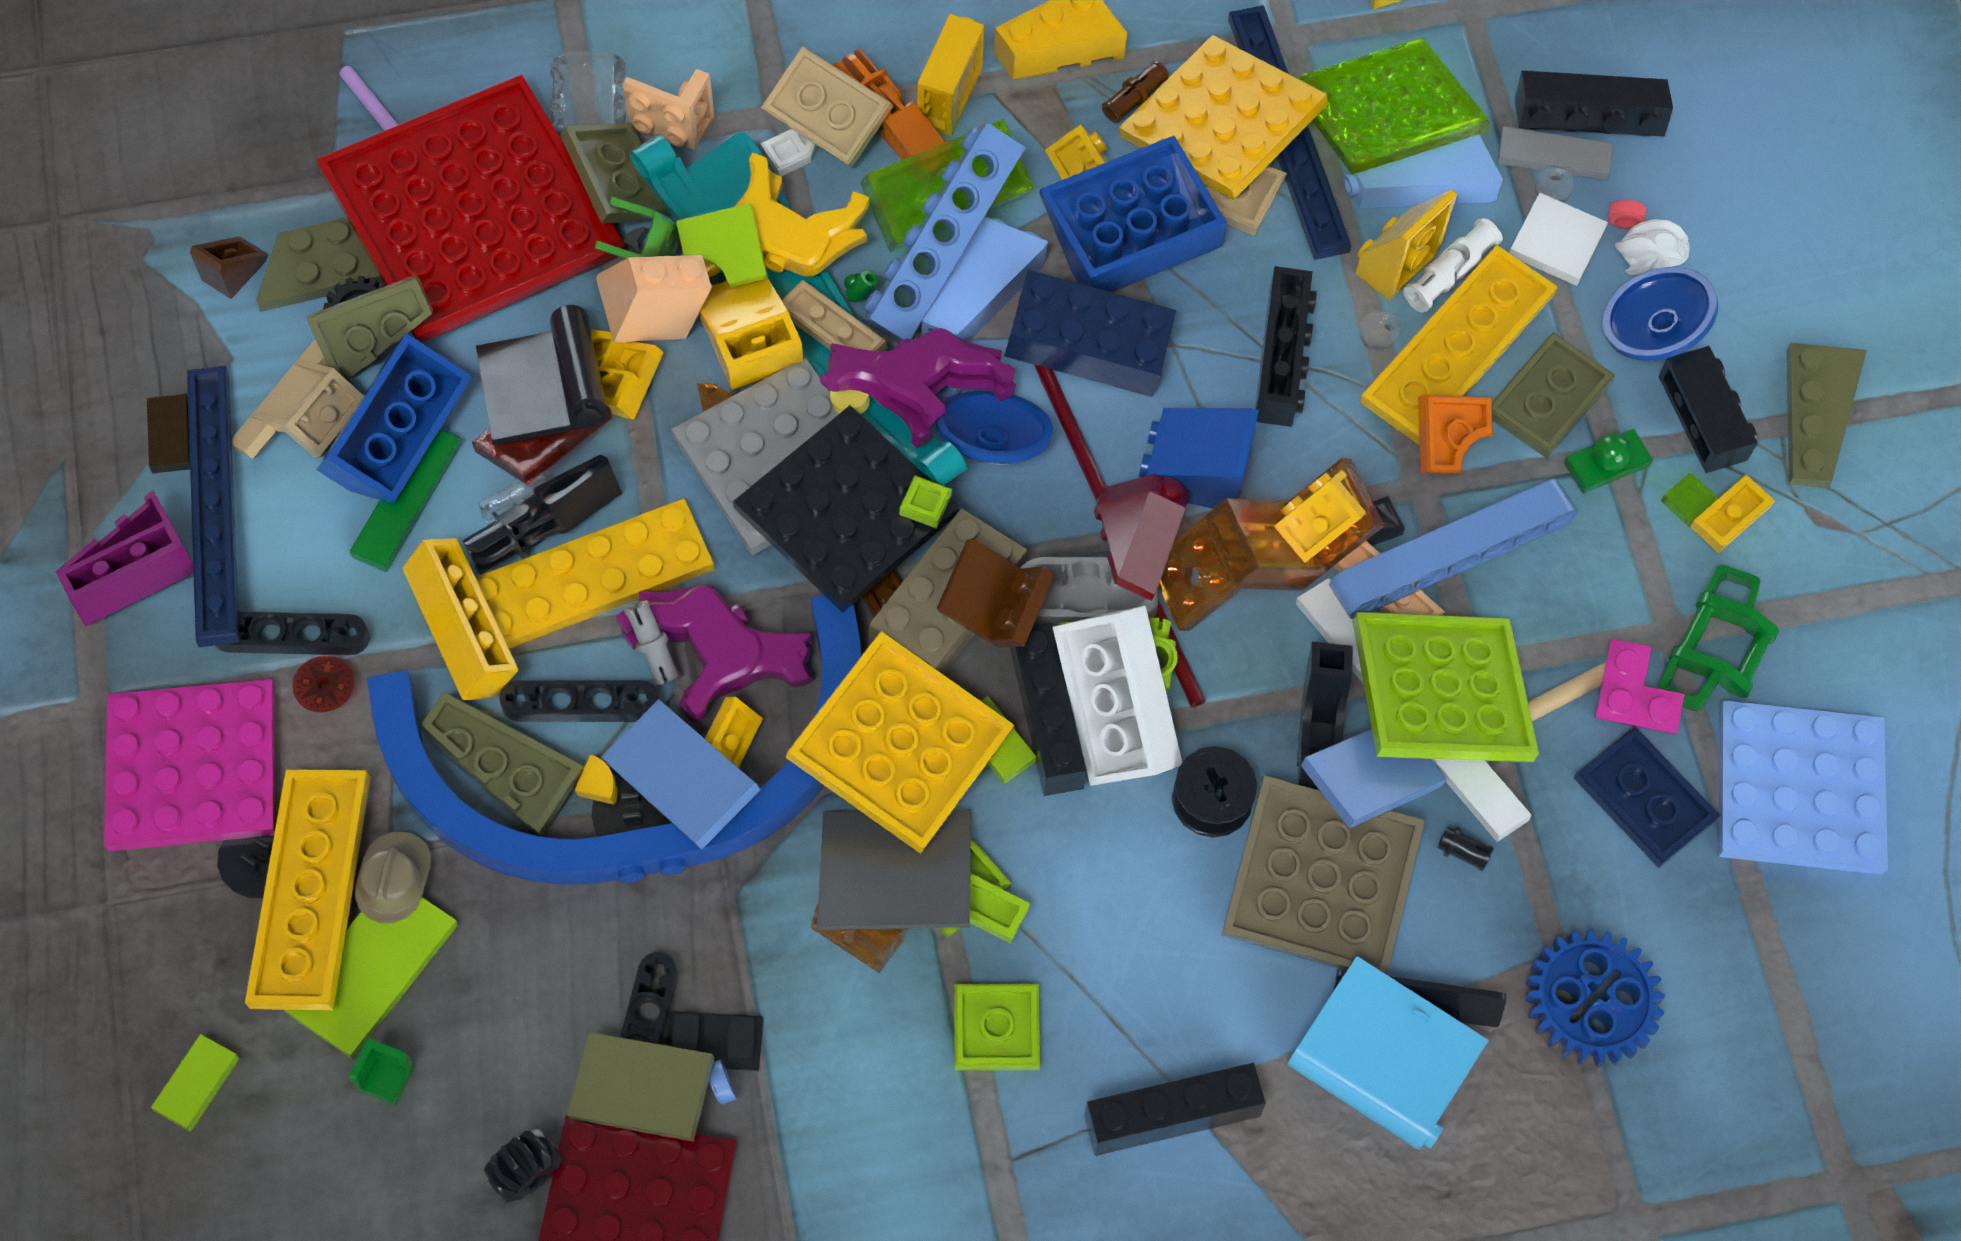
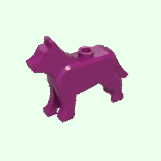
M933 329L912 341L908 338L904 339L892 351H869L832 343L830 348L832 352L828 360V371L820 377L821 384L833 392L857 390L872 395L880 405L894 412L906 423L910 430L911 443L916 448L930 442L931 431L929 427L933 425L938 417L945 414L946 408L944 403L936 397V394L945 386L956 389L991 390L1000 402L1014 395L1016 383L1013 382L1015 369L1009 364L1005 365L1001 362L1002 350L967 342L957 338L945 329Z
M706 584L674 591L639 592V602L649 601L650 609L660 632H665L669 641H689L703 668L699 678L684 691V696L679 702V707L690 721L694 719L698 721L703 718L708 705L714 698L746 688L754 681L776 678L784 680L791 687H800L813 680L806 667L810 659L807 647L812 644L810 633H771L746 627L749 622L740 607L736 604L729 607L720 594L712 586ZM623 610L616 615V621L622 628V637L634 650L637 648L638 639L628 616Z

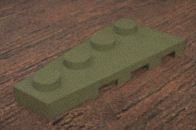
M1790 343L1787 348L1789 485L1828 488L1831 484L1867 350Z

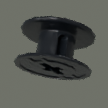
M1214 746L1195 751L1185 758L1177 771L1172 793L1175 814L1183 826L1198 835L1211 838L1230 835L1240 829L1251 814L1252 804L1255 801L1257 791L1254 770L1244 757L1231 749ZM1210 782L1214 791L1207 793ZM1221 791L1222 793L1220 796V800L1218 802L1215 793Z

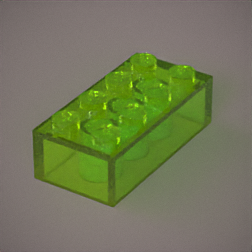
M1004 119L991 124L1011 137ZM966 134L868 173L860 182L864 194L870 197L869 206L889 252L904 247L905 245L902 242L910 228L914 224L918 227L926 215V213L922 212V208L933 192L939 194L946 182L941 177L949 163L953 159L958 162L965 149L961 147V143ZM974 158L972 161L974 173L977 176L985 177L987 173L986 163L980 158ZM1021 158L1018 159L987 212L1024 198L1034 189ZM955 190L952 195L953 203L957 208L965 210L968 204L967 196L961 190ZM936 222L933 226V235L946 230L947 227L941 222Z

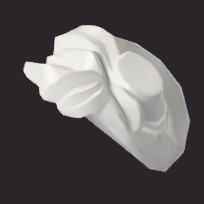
M1653 219L1641 222L1632 227L1621 241L1615 242V248L1630 265L1625 270V273L1629 275H1640L1657 268L1677 266L1689 258L1688 236L1680 225L1670 220Z

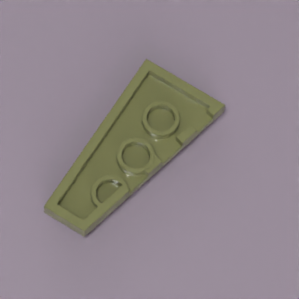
M445 692L441 694L421 724L425 733L533 833L540 837L543 836L579 781L584 769L583 765Z

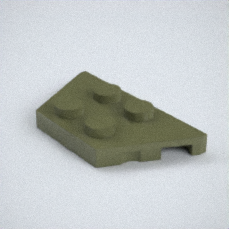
M347 217L278 233L256 300L260 312L323 298L327 296L328 292L336 294L334 286L337 283H340L342 287L347 286L345 279L350 277L353 283H358V276H365L367 284H369L371 278L377 279L379 284H382L383 281Z

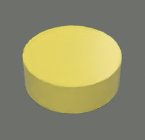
M857 390L830 391L832 407L838 414L849 405L860 415L869 407V394Z

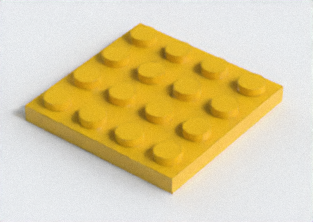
M1212 35L1119 126L1121 138L1139 148L1174 135L1202 182L1234 200L1328 105L1326 93Z
M881 631L788 750L785 758L921 854L1012 731L1014 724Z

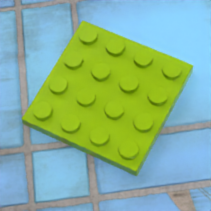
M1356 613L1352 622L1377 757L1512 762L1535 761L1539 751L1509 618Z

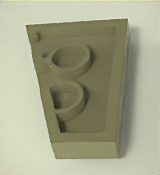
M414 275L308 315L307 321L328 367L334 368L349 381L363 367L366 368L376 360L379 354L394 342L397 343L406 333L408 334L429 317L433 309L418 275Z

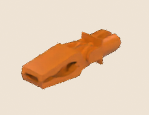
M860 47L854 51V54H848L843 57L842 62L837 61L833 64L834 67L880 95L894 106L882 123L884 129L880 131L881 137L924 184L944 172L953 159L956 160V155L913 101L905 106L901 101L902 95L886 75V69L884 68L880 71Z

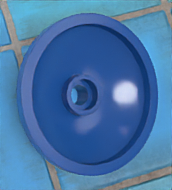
M1683 267L1657 268L1632 278L1613 294L1603 314V330L1609 344L1618 353L1628 358L1642 361L1670 358L1696 345L1710 331L1718 314V298L1711 282L1697 271Z
M985 390L965 392L947 399L943 402L946 408L945 414L936 419V429L943 441L952 443L962 456L987 464L1008 465L1028 461L1048 448L1053 433V425L1050 418L1034 403L1016 395H1012L1000 402L995 397L994 392Z

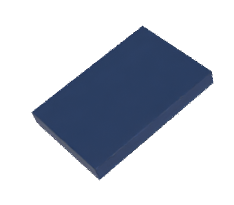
M1636 727L1632 728L1577 772L1574 777L1580 786L1658 868L1703 833L1721 816Z

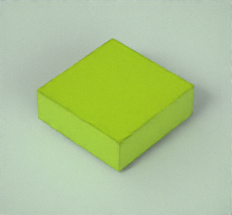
M914 476L900 506L899 515L937 529L952 496V489Z

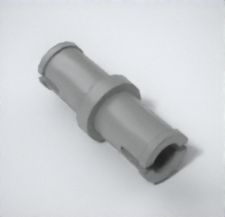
M649 601L639 602V607H637V604H633L626 608L624 612L628 616L638 639L636 644L638 652L644 653L655 678V683L657 685L664 684V678L667 677L669 682L677 678L680 673L667 648L666 643L669 641L665 632H660L650 609Z

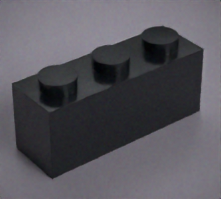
M1710 346L1667 358L1658 377L1705 473L1748 461L1758 443L1757 433L1753 424L1747 422L1741 410L1739 395L1735 390H1731L1725 378L1723 363L1719 358H1715Z

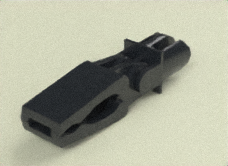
M600 454L538 485L533 490L534 494L521 504L510 508L500 515L495 511L492 512L495 521L462 540L477 572L484 574L515 554L525 559L523 552L538 544L542 539L556 532L564 534L620 495L622 491L608 458Z

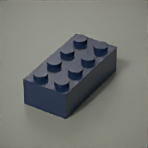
M1027 270L1004 357L1037 366H1045L1055 371L1152 397L1161 376L1176 310Z

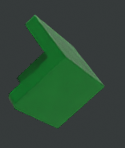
M367 1038L349 1074V1079L357 1091L396 1106L415 1067L407 1053Z

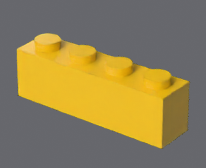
M457 538L423 540L402 567L408 583L462 700L495 698L517 673L518 667Z

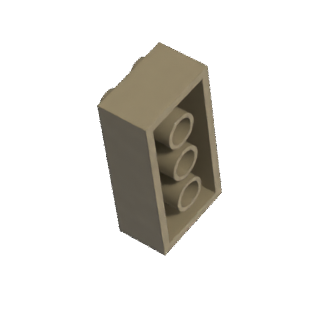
M961 508L869 624V646L882 631L945 675L976 635L937 610L939 601L966 540L975 539L1019 568L1026 563L1027 549Z

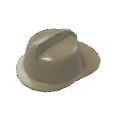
M390 832L380 836L370 844L364 855L355 887V899L358 907L369 919L379 923H395L407 918L416 910L422 898L431 866V853L427 844L419 836L409 832Z

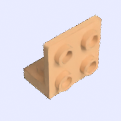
M696 69L690 80H685L682 83L678 96L626 77L622 83L628 122H631L633 128L644 134H661L674 146H684L696 150L715 117L709 73Z

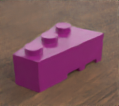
M154 490L144 497L146 502L129 517L123 514L115 521L117 527L100 541L93 539L55 571L85 627L193 574V564Z

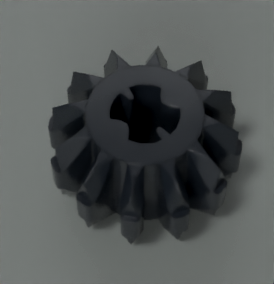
M540 1129L524 1131L520 1136L513 1137L510 1142L501 1146V1149L491 1156L484 1171L495 1192L501 1195L506 1202L522 1200L527 1194L534 1193L538 1187L545 1185V1182L554 1175V1171L560 1167L562 1160L549 1136H545Z

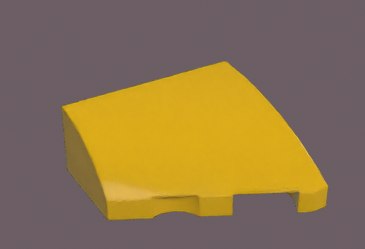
M592 329L591 333L595 344L607 412L634 420L664 352L652 344L613 342L611 332Z

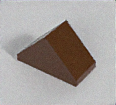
M239 236L193 245L190 251L201 280L230 299L259 270L268 257V254Z

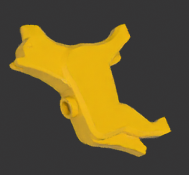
M752 152L749 158L750 183L747 191L735 206L752 204L765 266L775 272H783L784 269H787L805 277H812L821 273L849 250L867 242V234L864 229H857L870 205V197L853 191L850 202H848L845 208L819 212L804 219L777 202L783 187L782 176L768 169L766 157ZM704 261L709 278L721 271L714 264Z

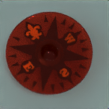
M332 656L315 657L305 662L297 670L293 679V693L298 703L307 710L319 713L333 711L341 707L351 696L354 688L353 673L349 666L339 658Z

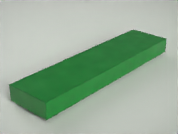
M442 430L438 431L395 502L392 504L379 500L349 551L352 558L384 572L388 571L461 447L462 443L459 437Z

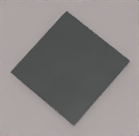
M970 809L953 810L921 854L861 811L823 812L817 929L970 928Z

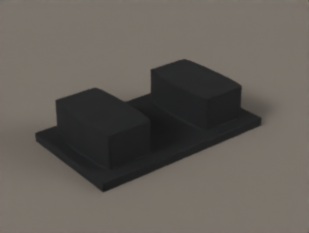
M670 1012L667 1046L710 1053L715 1057L714 1062L721 1059L728 1070L759 1071L763 1016Z

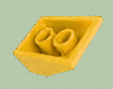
M1451 189L1409 208L1400 218L1397 216L1392 217L1384 226L1382 234L1375 241L1369 239L1360 248L1357 254L1359 262L1355 274L1390 301L1438 256L1457 193Z

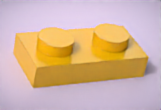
M1745 475L1693 521L1690 528L1717 553H1720L1767 512L1775 500L1748 475Z
M725 697L705 740L739 768L763 718L737 697Z

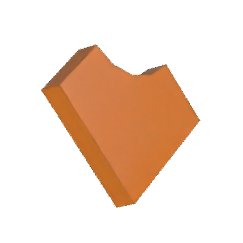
M1428 394L1418 396L1420 474L1455 475L1461 473L1463 458L1469 447L1480 438L1493 436L1492 397Z

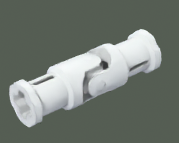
M1486 218L1477 219L1473 224V229L1466 236L1457 238L1442 252L1439 258L1431 262L1425 268L1424 275L1415 283L1407 284L1404 287L1403 294L1409 305L1420 313L1430 311L1433 302L1442 293L1447 294L1450 292L1458 280L1463 279L1481 263L1482 256L1490 248L1496 245L1499 246L1502 243V234L1497 226Z

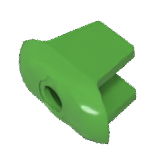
M611 196L610 205L652 220L651 228L641 254L600 241L596 242V249L623 259L628 257L675 256L680 237L677 224L671 218L653 209Z

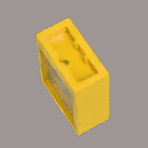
M949 14L917 83V106L937 132L951 137L983 69L984 24L968 17Z

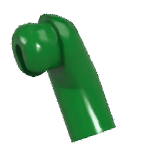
M864 270L861 274L856 273L855 276L853 274L847 276L844 280V286L847 289L844 293L847 299L851 302H859L866 298L878 283L876 274L871 270Z

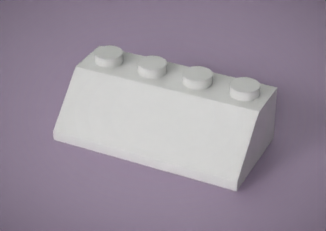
M1146 606L1120 610L1054 626L1055 640L1090 786L1157 775L1179 767L1182 764V758Z

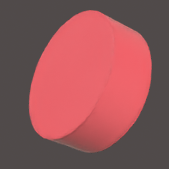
M1633 200L1615 201L1609 205L1608 222L1620 229H1631L1637 224L1646 221L1647 208L1644 204Z

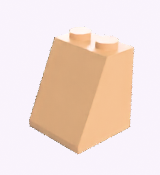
M702 255L628 257L602 271L596 277L613 342L686 339L712 288Z

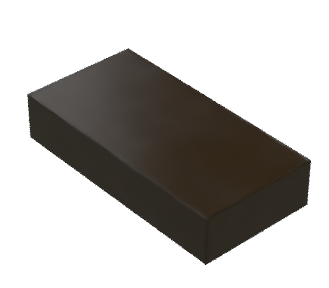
M187 394L147 398L149 468L152 474L189 470L190 449Z

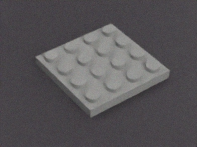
M806 357L803 358L804 362L780 370L671 429L673 439L751 556L771 546V544L734 509L733 501L839 414L832 407L829 390L821 384L820 377Z

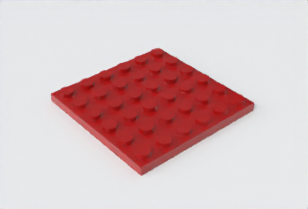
M522 74L317 159L320 172L385 286L418 275L433 309L429 317L411 330L415 339L421 343L617 257L596 249L597 241L625 250V244L612 223H601L564 143Z

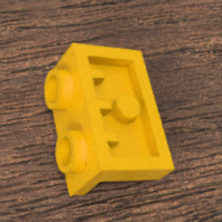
M1081 124L1045 149L1046 154L1062 180L1109 162L1104 155L1108 147L1096 131L1090 134Z
M1340 470L1332 478L1327 472L1324 473L1308 487L1312 492L1309 497L1303 501L1298 495L1280 510L1285 517L1274 527L1304 563L1366 514V511L1341 483L1347 476L1343 470Z

